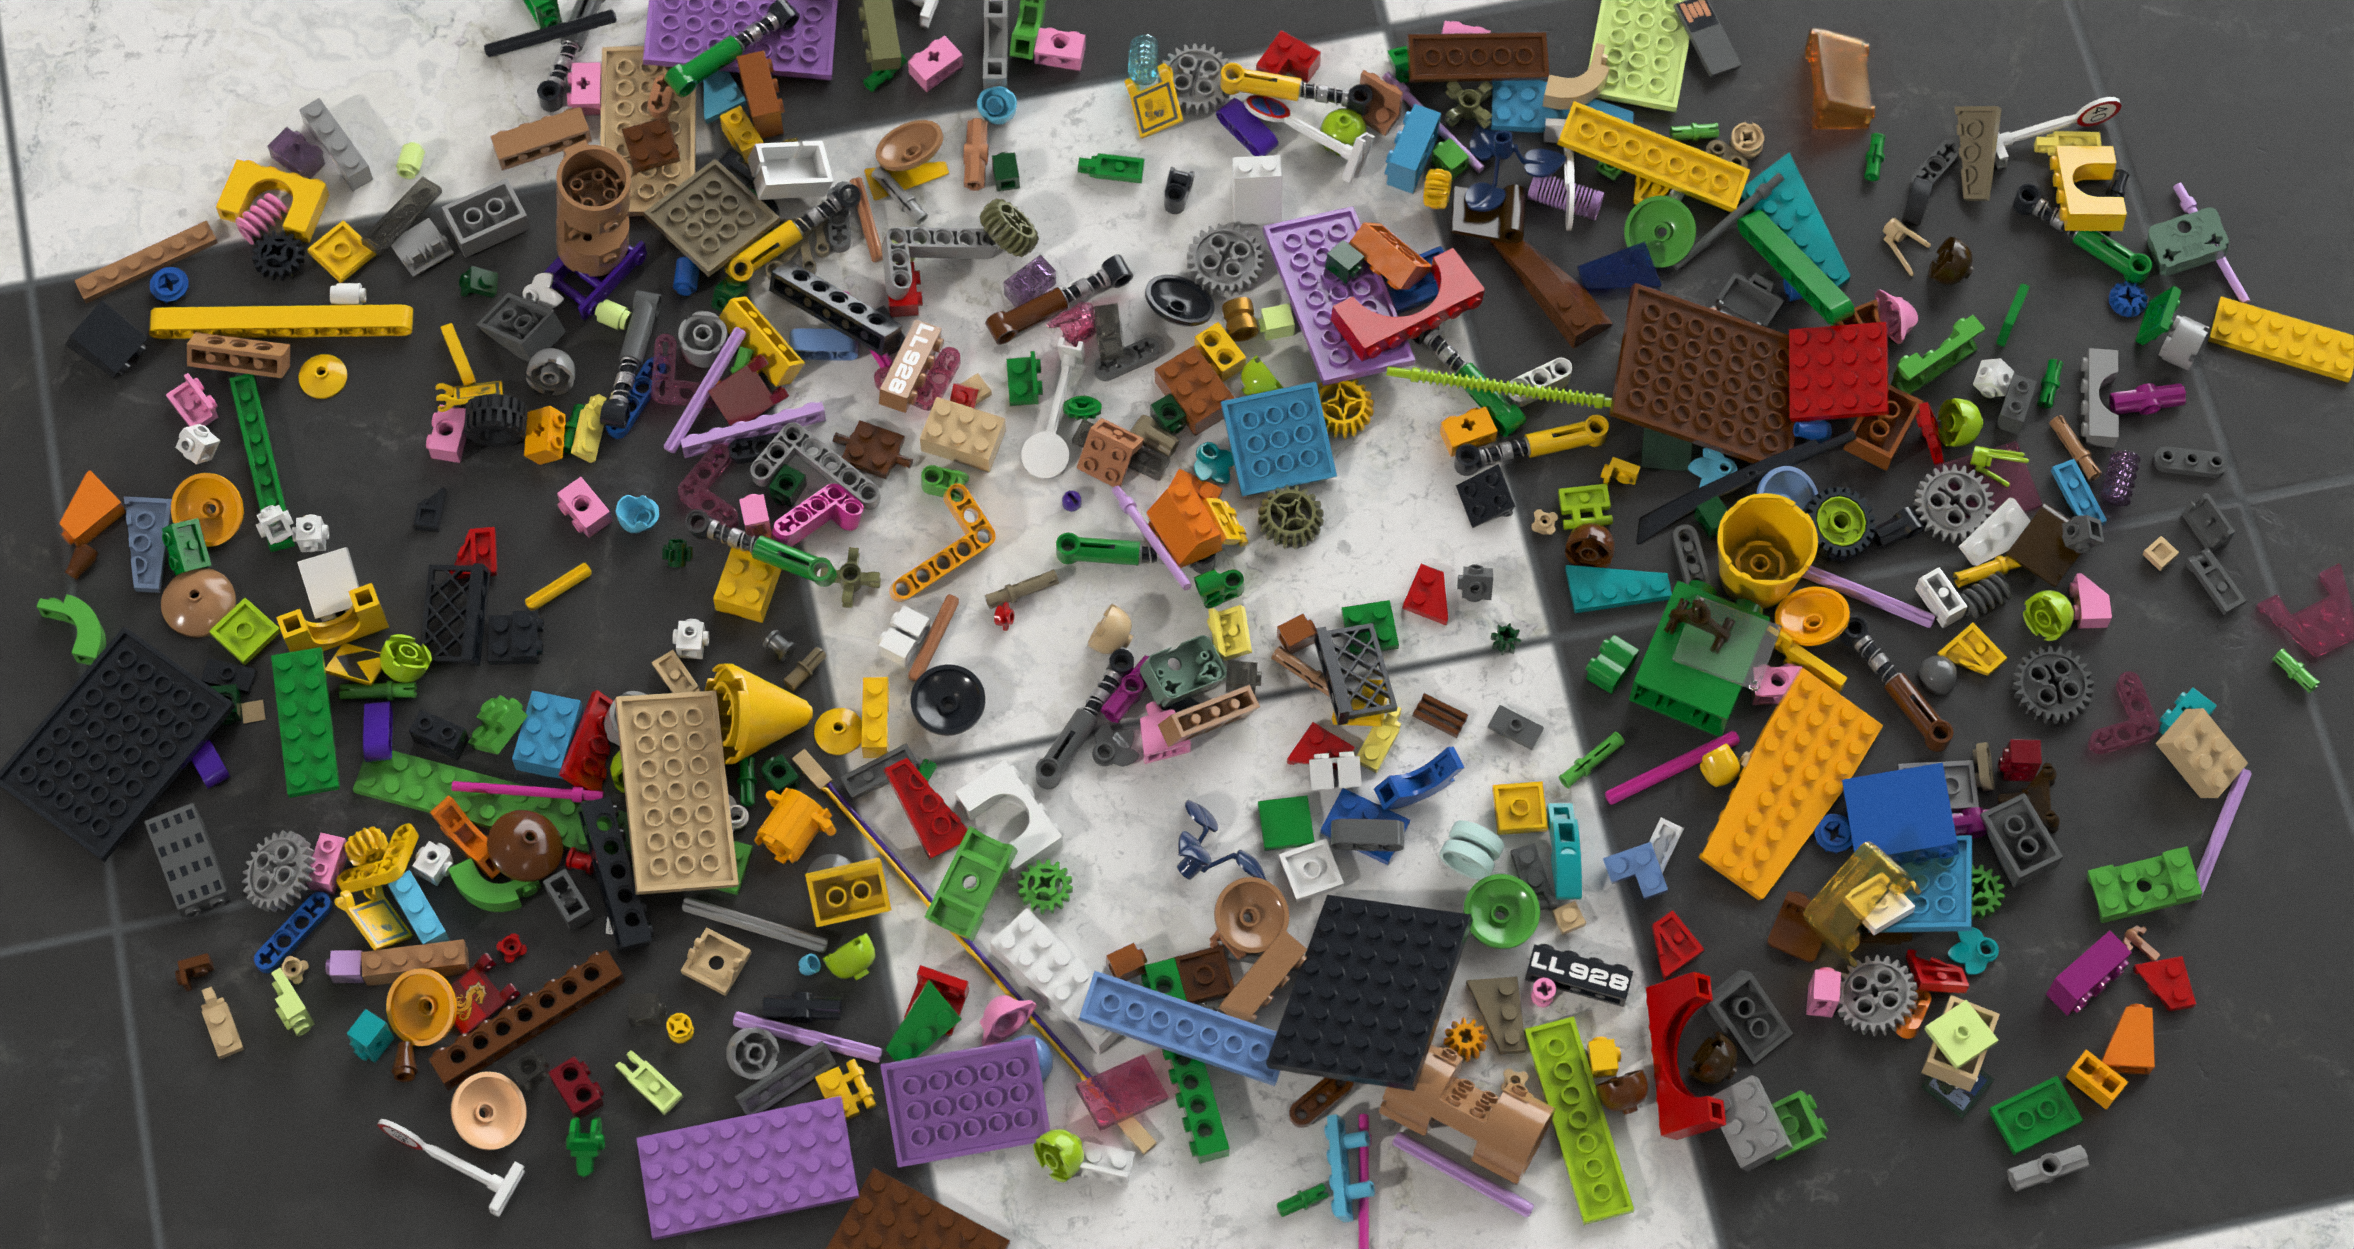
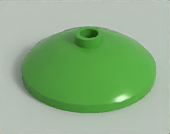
M1669 196L1649 197L1639 202L1628 215L1624 230L1625 241L1632 255L1643 264L1651 267H1669L1683 260L1691 251L1696 239L1695 220L1690 210L1679 200ZM1661 228L1667 230V234L1664 237L1659 235Z
M1494 874L1479 880L1470 889L1464 902L1463 913L1472 915L1473 922L1470 933L1480 943L1495 949H1511L1525 943L1535 932L1540 919V905L1532 888L1523 880L1512 875ZM1498 912L1502 913L1504 919H1497L1495 914Z

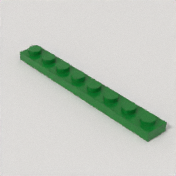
M244 374L229 378L260 511L271 505H279L284 512L286 511V505L255 376L253 374ZM292 535L286 540L272 545L267 539L271 552L295 546Z

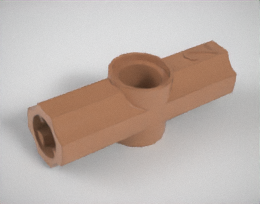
M973 118L968 121L967 140L964 143V187L972 191H979V189L984 188L985 168L988 165V121H984L982 118Z

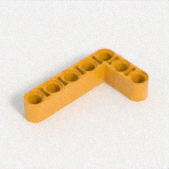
M951 485L945 491L943 500L965 533V536L893 582L889 588V594L894 601L904 602L994 543L996 533L964 485ZM956 490L961 494L962 499L960 502H955L951 499V491ZM965 511H971L975 515L973 523L965 520ZM983 531L988 535V543H982L978 540V532ZM962 544L968 548L967 556H961L958 553V545ZM938 558L947 560V569H940L938 567ZM917 571H924L927 574V582L922 583L917 579ZM897 584H903L907 587L908 593L906 596H901L897 593Z

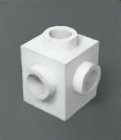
M2001 358L1981 360L1973 385L1986 398L2006 396L2014 371Z
M197 424L185 427L180 432L176 448L183 453L185 458L193 461L195 464H200L212 460L221 440L214 436L207 427Z
M279 505L265 507L261 510L260 514L256 515L260 522L256 524L262 538L266 536L271 545L282 542L293 535L290 525L294 524L288 510L283 512Z
M310 514L296 518V527H292L293 541L298 543L301 552L326 551L329 527L324 525L322 517Z
M697 619L679 621L678 629L673 631V644H676L677 656L679 658L703 659L704 646L709 645V631L705 630L704 622H700Z
M429 841L416 854V861L412 865L416 875L438 886L442 878L450 874L448 868L454 866V860L450 853L451 850L442 843L436 845Z

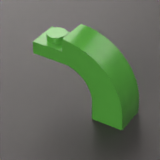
M1046 0L1020 1L1018 19L1011 38L1010 56L1033 60L1038 31L1043 25Z
M66 594L64 603L56 598H49L48 600L39 599L37 609L42 617L65 621L77 627V638L72 655L77 663L91 665L106 648L104 629L93 610L84 601Z
M472 858L448 868L459 893L472 905L487 911L506 912L521 908L522 905L519 898L522 896L529 897L541 888L539 880L534 882L513 880L503 884L488 882L480 876Z

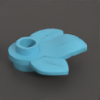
M1704 448L1703 457L1693 460L1689 464L1688 470L1702 478L1700 488L1737 471V466L1733 460L1725 458L1723 453ZM1726 466L1729 470L1722 471L1720 468Z

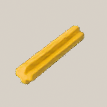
M586 563L580 564L526 598V606L530 611L540 608L592 574L591 569Z

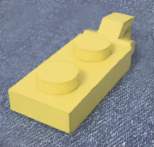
M2054 131L2053 134H2047L2046 137H2036L2034 152H2048V155L2054 156L2056 146H2101V136L2099 132Z
M600 394L591 396L589 403L580 411L571 449L572 454L589 463L596 461L604 425L600 424V414L606 397Z
M1398 707L1397 711L1387 713V716L1384 715L1382 727H1372L1357 756H1360L1361 766L1375 773L1378 772L1399 734L1401 723L1397 720L1401 715L1400 711L1402 708Z

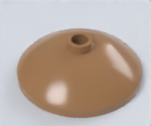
M916 120L902 124L886 134L879 142L875 153L876 159L887 170L907 171L917 168L928 162L938 152L943 142V132L937 123L929 120Z
M209 568L196 569L177 575L166 586L161 599V610L167 624L175 632L192 638L209 636V631L236 606V594L230 581L220 572ZM193 594H199L197 598H191Z
M1245 877L1233 881L1222 890L1215 904L1214 920L1220 936L1228 945L1244 953H1261L1268 948L1282 930L1287 931L1289 909L1283 894L1272 883L1257 877ZM1244 914L1250 916V922L1244 920Z

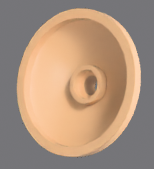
M496 1072L477 1073L465 1079L454 1093L451 1103L453 1124L459 1135L476 1148L495 1150L505 1147L520 1135L525 1125L527 1111L523 1094L511 1079ZM480 1109L485 1112L484 1118L479 1114Z

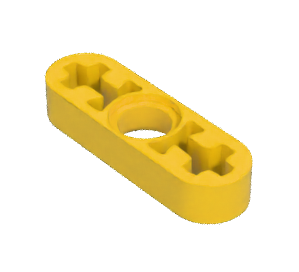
M449 323L441 326L442 334L463 385L468 386L476 383L453 324Z

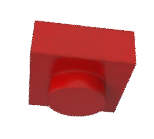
M953 383L950 401L975 409L979 389Z

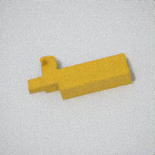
M1769 626L1765 636L1775 642L1774 648L1787 656L1783 664L1802 666V668L1840 694L1847 681L1846 676L1793 642L1784 632H1778Z

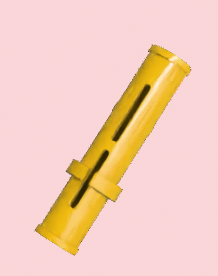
M2000 555L1995 557V560L1954 572L1953 578H1958L1954 582L1960 588L1985 579L1989 575L1995 574L1997 570L2005 575L2009 570L2021 567V565L2008 556L2003 557Z

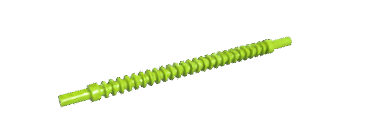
M1387 366L1386 376L1406 378L1415 383H1418L1419 380L1423 384L1428 381L1430 385L1432 382H1435L1437 386L1439 383H1442L1444 387L1446 384H1449L1451 388L1453 385H1456L1458 389L1460 386H1463L1464 389L1470 387V390L1477 388V391L1484 389V392L1491 390V393L1498 391V394L1505 392V395H1508V393H1512V396L1519 394V397L1525 395L1526 398L1532 396L1533 399L1539 397L1540 400L1546 398V401L1553 399V402L1560 400V403L1567 401V404L1574 402V405H1577V403H1581V406L1588 404V407L1594 405L1595 408L1602 409L1603 406L1611 407L1612 398L1605 397L1604 394L1597 393L1596 396L1592 392L1586 395L1585 391L1579 394L1578 390L1573 393L1571 389L1566 392L1564 388L1559 391L1557 387L1555 390H1552L1550 386L1548 389H1545L1543 385L1541 388H1538L1537 385L1531 387L1530 384L1524 386L1523 383H1520V385H1517L1516 382L1510 384L1509 381L1503 383V380L1496 382V379L1489 381V378L1482 380V377L1475 379V376L1468 378V375L1461 377V374L1455 376L1454 373L1448 375L1447 372L1441 374L1440 371L1434 373V370H1431V372H1427V369L1421 371L1420 368L1413 367L1411 370Z

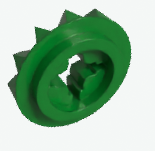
M1075 396L1066 400L1063 404V413L1068 415V418H1076V420L1084 419L1087 421L1088 418L1095 419L1096 416L1101 414L1102 404L1089 396Z

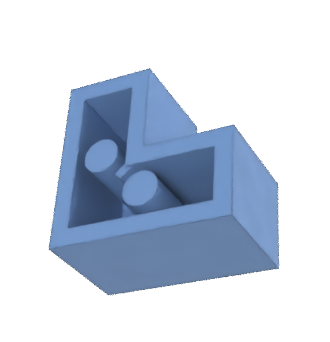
M1651 842L1603 858L1612 885L1637 877L1644 900L1669 892Z

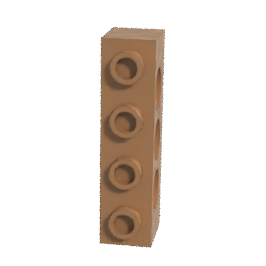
M195 332L187 343V366L283 378L290 368V344Z
M1250 685L1172 714L1159 723L1158 727L1167 746L1171 747L1245 718L1260 708V705Z

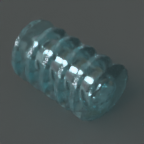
M1142 34L1132 39L1129 46L1128 75L1133 82L1139 85H1149L1157 79L1159 44L1157 39L1151 35Z

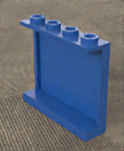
M1943 762L1842 780L1858 871L1864 870L1869 872L1886 866L1899 867L1903 863L1909 862L1923 863L1928 859L1939 857L1947 859L1959 854Z

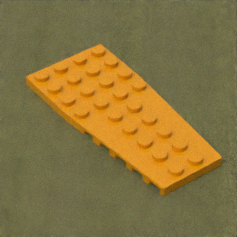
M1800 669L1764 726L1750 754V759L1741 771L1740 779L1736 787L1732 789L1729 795L1730 799L1725 809L1721 811L1718 817L1719 821L1714 831L1710 833L1707 839L1709 841L1704 851L1700 853L1699 858L1757 900L1765 898L1844 790L1842 780L1852 778L1883 725L1806 669Z

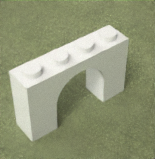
M1003 760L956 791L955 800L969 820H972L998 803H1013L1026 812L1029 817V824L1022 835L1008 843L1015 846L1018 850L1008 870L1010 875L1015 878L1022 871L1027 870L1028 864L1033 866L1036 864V860H1042L1063 845L1062 836L1064 833L1056 822L1052 823L1048 818L1049 812L1042 803L1038 804L1033 798L1035 794L1028 784L1023 785L1019 780L1020 774L1013 765L1009 766Z

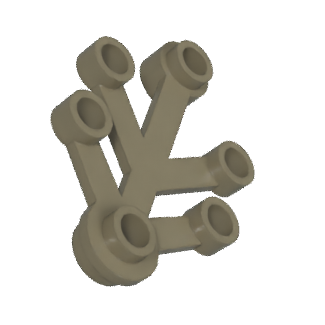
M785 218L780 219V223L776 225V228L788 220ZM824 218V222L817 227L813 226L811 230L805 231L802 236L803 239L787 249L778 261H771L766 265V275L769 280L771 279V272L787 261H791L800 249L803 258L802 267L806 269L807 265H812L813 268L808 271L813 274L816 273V263L812 259L808 238L814 232L817 240L815 246L817 256L821 258L827 257L830 254V246L826 242L823 228L827 226L828 218ZM822 247H825L827 249L824 252L819 251V249Z

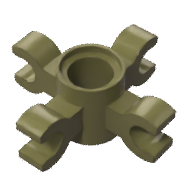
M1487 81L1482 83L1476 91L1472 89L1463 91L1457 82H1450L1446 85L1448 90L1445 93L1451 99L1458 102V106L1446 113L1448 118L1445 122L1451 128L1461 118H1475L1484 129L1492 123L1490 121L1492 118L1490 112L1480 106L1482 101L1492 95L1490 90L1493 87ZM1465 103H1471V104H1473V105H1472V106H1468V105H1465Z
M849 547L847 563L842 565L839 570H836L837 577L834 583H840L843 589L842 607L844 608L853 607L854 592L858 591L862 585L880 588L881 578L879 572H861L858 566L859 548ZM821 568L820 577L827 574L828 568ZM848 575L856 576L854 580L845 579Z

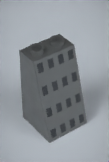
M193 803L144 821L177 910L182 918L195 917L203 910L219 908L231 900L206 827Z

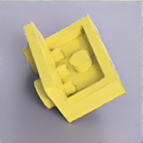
M1238 605L1219 612L1214 608L1208 609L1209 618L1207 619V624L1212 632V643L1220 658L1228 661L1252 653L1245 607Z

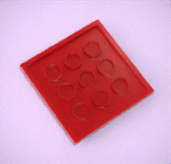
M1886 322L1789 329L1791 422L1889 415Z

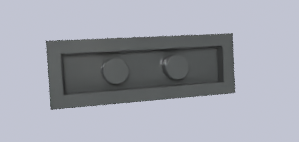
M906 743L841 776L840 781L850 799L854 801L889 783L883 771L885 768L905 758H908L916 768L919 765Z

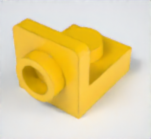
M1613 457L1610 465H1604L1600 477L1604 478L1603 484H1607V487L1611 477L1616 478L1617 481L1623 484L1630 483L1635 485L1640 466Z

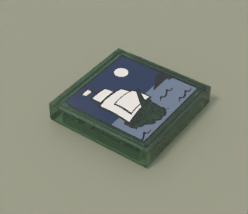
M1980 1068L1971 1092L1931 1076L1926 1079L1921 1088L1963 1119L1991 1085L1994 1078Z

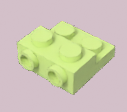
M278 968L272 972L276 981L271 983L279 996L275 999L279 1005L275 1010L287 1030L293 1028L297 1036H302L315 1024L282 969Z

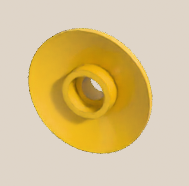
M316 355L302 365L299 371V383L302 390L313 398H330L344 388L347 382V370L344 363L333 355ZM320 371H326L323 375H318Z
M830 709L823 713L815 724V740L819 747L829 754L845 755L851 753L862 742V720L855 712L849 709ZM837 725L843 726V729L841 731L834 730V727Z

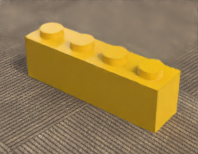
M746 296L730 299L719 315V319L727 328V333L731 335L735 327L744 330L746 336L740 346L754 350L751 359L759 354L765 357L768 365L761 370L768 380L775 386L791 384L805 362Z

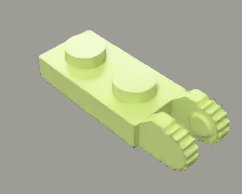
M630 1050L627 1053L628 1059L639 1068L632 1073L621 1062H618L615 1067L628 1079L632 1086L666 1115L683 1098V1095L647 1061L644 1062Z

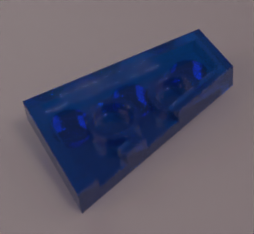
M1645 241L1577 267L1586 290L1631 288L1634 283L1646 287L1662 286Z

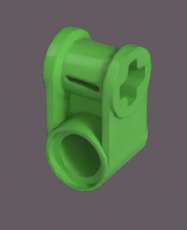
M935 465L926 466L921 472L922 490L929 495L943 497L945 491L951 485L962 484L965 486V483L969 481V476L962 471L950 470ZM933 477L936 478L937 481L931 483L928 482L927 479ZM956 490L951 491V499L955 502H960L962 499L961 494Z

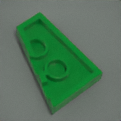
M929 979L885 1048L895 1061L918 1057L962 1020Z

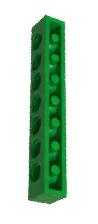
M1174 958L1144 965V974L1141 975L1143 987L1157 991L1158 987L1164 985L1170 988V991L1165 993L1166 995L1187 1001ZM1162 1049L1164 1060H1169L1172 1069L1168 1070L1171 1084H1176L1179 1092L1175 1094L1177 1106L1179 1109H1184L1186 1116L1182 1118L1185 1133L1190 1132L1192 1141L1189 1142L1192 1157L1197 1156L1198 1162L1201 1164L1229 1156L1230 1148L1205 1063L1189 1058L1191 1060L1189 1064L1181 1065L1177 1060L1183 1057V1055ZM1193 1080L1198 1086L1194 1089H1188L1184 1086V1083ZM1200 1104L1205 1110L1201 1113H1195L1191 1110V1107ZM1207 1128L1212 1134L1209 1137H1201L1198 1131Z

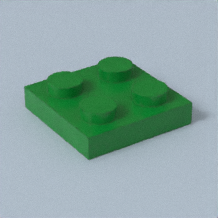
M2172 286L2149 301L2135 340L2137 343L2145 345L2171 329L2173 325L2172 317L2180 305L2179 297L2182 290Z
M1390 600L1341 607L1344 628L1373 623L1381 651L1399 649ZM1369 632L1359 633L1356 636V639L1365 644L1371 639ZM1353 643L1348 647L1349 652L1353 655H1359L1363 650Z

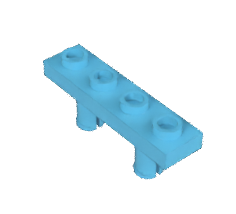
M1334 1114L1327 1116V1125H1325V1135L1327 1140H1329L1330 1147L1327 1150V1160L1332 1170V1175L1329 1176V1184L1334 1193L1331 1208L1334 1216L1345 1223L1354 1221L1352 1205L1354 1199L1375 1196L1373 1182L1366 1181L1351 1184L1348 1160L1349 1149L1370 1146V1136L1367 1130L1346 1134L1345 1120Z

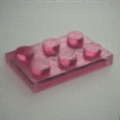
M1144 1054L1079 1082L1075 1087L1099 1131L1162 1104L1169 1097Z

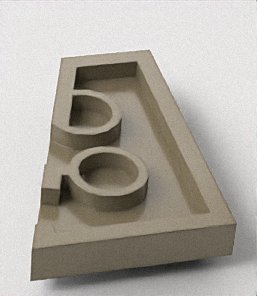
M1518 976L1467 980L1466 985L1476 1001V1006L1487 1024V1029L1499 1054L1525 1053L1526 1044Z

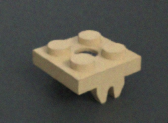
M706 927L702 936L695 939L693 949H689L688 959L682 967L681 973L727 996L750 957L751 950ZM714 956H719L724 960V965L719 970H714L709 966V961Z

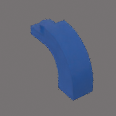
M1447 747L1430 762L1412 772L1401 775H1389L1374 788V791L1384 810L1406 807L1426 799L1449 786L1455 781L1453 777L1465 767L1455 748Z

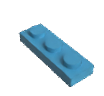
M2075 459L2053 466L2051 473L2073 515H2089L2101 520V524L2105 525L2107 520Z

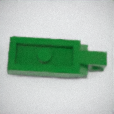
M1098 153L1097 156H1092L1091 159L1079 157L1078 172L1089 174V177H1095L1096 179L1142 184L1145 159Z

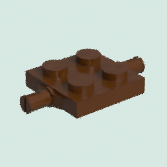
M859 420L854 432L849 437L838 432L833 437V442L846 446L842 458L857 470L887 479L890 470L896 464L909 469L912 466V458L900 455V449L905 441L904 435Z

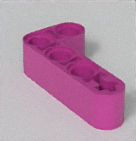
M836 483L828 484L776 520L770 539L792 547L831 519L844 530L853 531L859 527L864 509L863 504L841 485Z

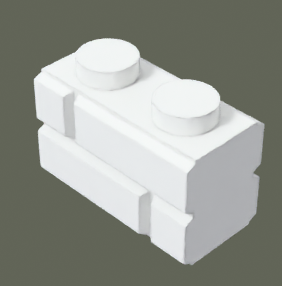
M1940 567L1919 578L1915 590L1932 614L1937 617V621L1942 628L1949 626L1964 616L1968 606Z

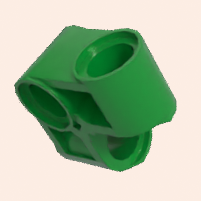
M1213 569L1194 577L1196 589L1207 609L1217 607L1226 601L1237 598L1244 592V577L1238 570L1232 569L1218 573ZM1232 580L1239 582L1236 586H1229L1227 583Z

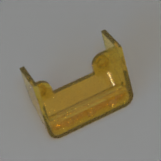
M1867 841L1855 851L1809 903L1804 911V919L1829 949L1855 968L1858 963L1851 956L1850 952L1859 945L1860 934L1856 930L1888 892L1893 895H1899L1911 889L1919 895L1922 891L1904 869L1871 841Z

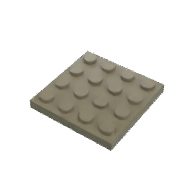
M716 159L712 160L644 212V218L708 277L780 223V217L764 202L758 200V197Z

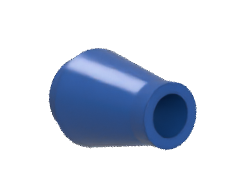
M1825 420L1796 422L1793 427L1795 436L1809 440L1816 439L1818 443L1828 441L1832 432L1831 424Z

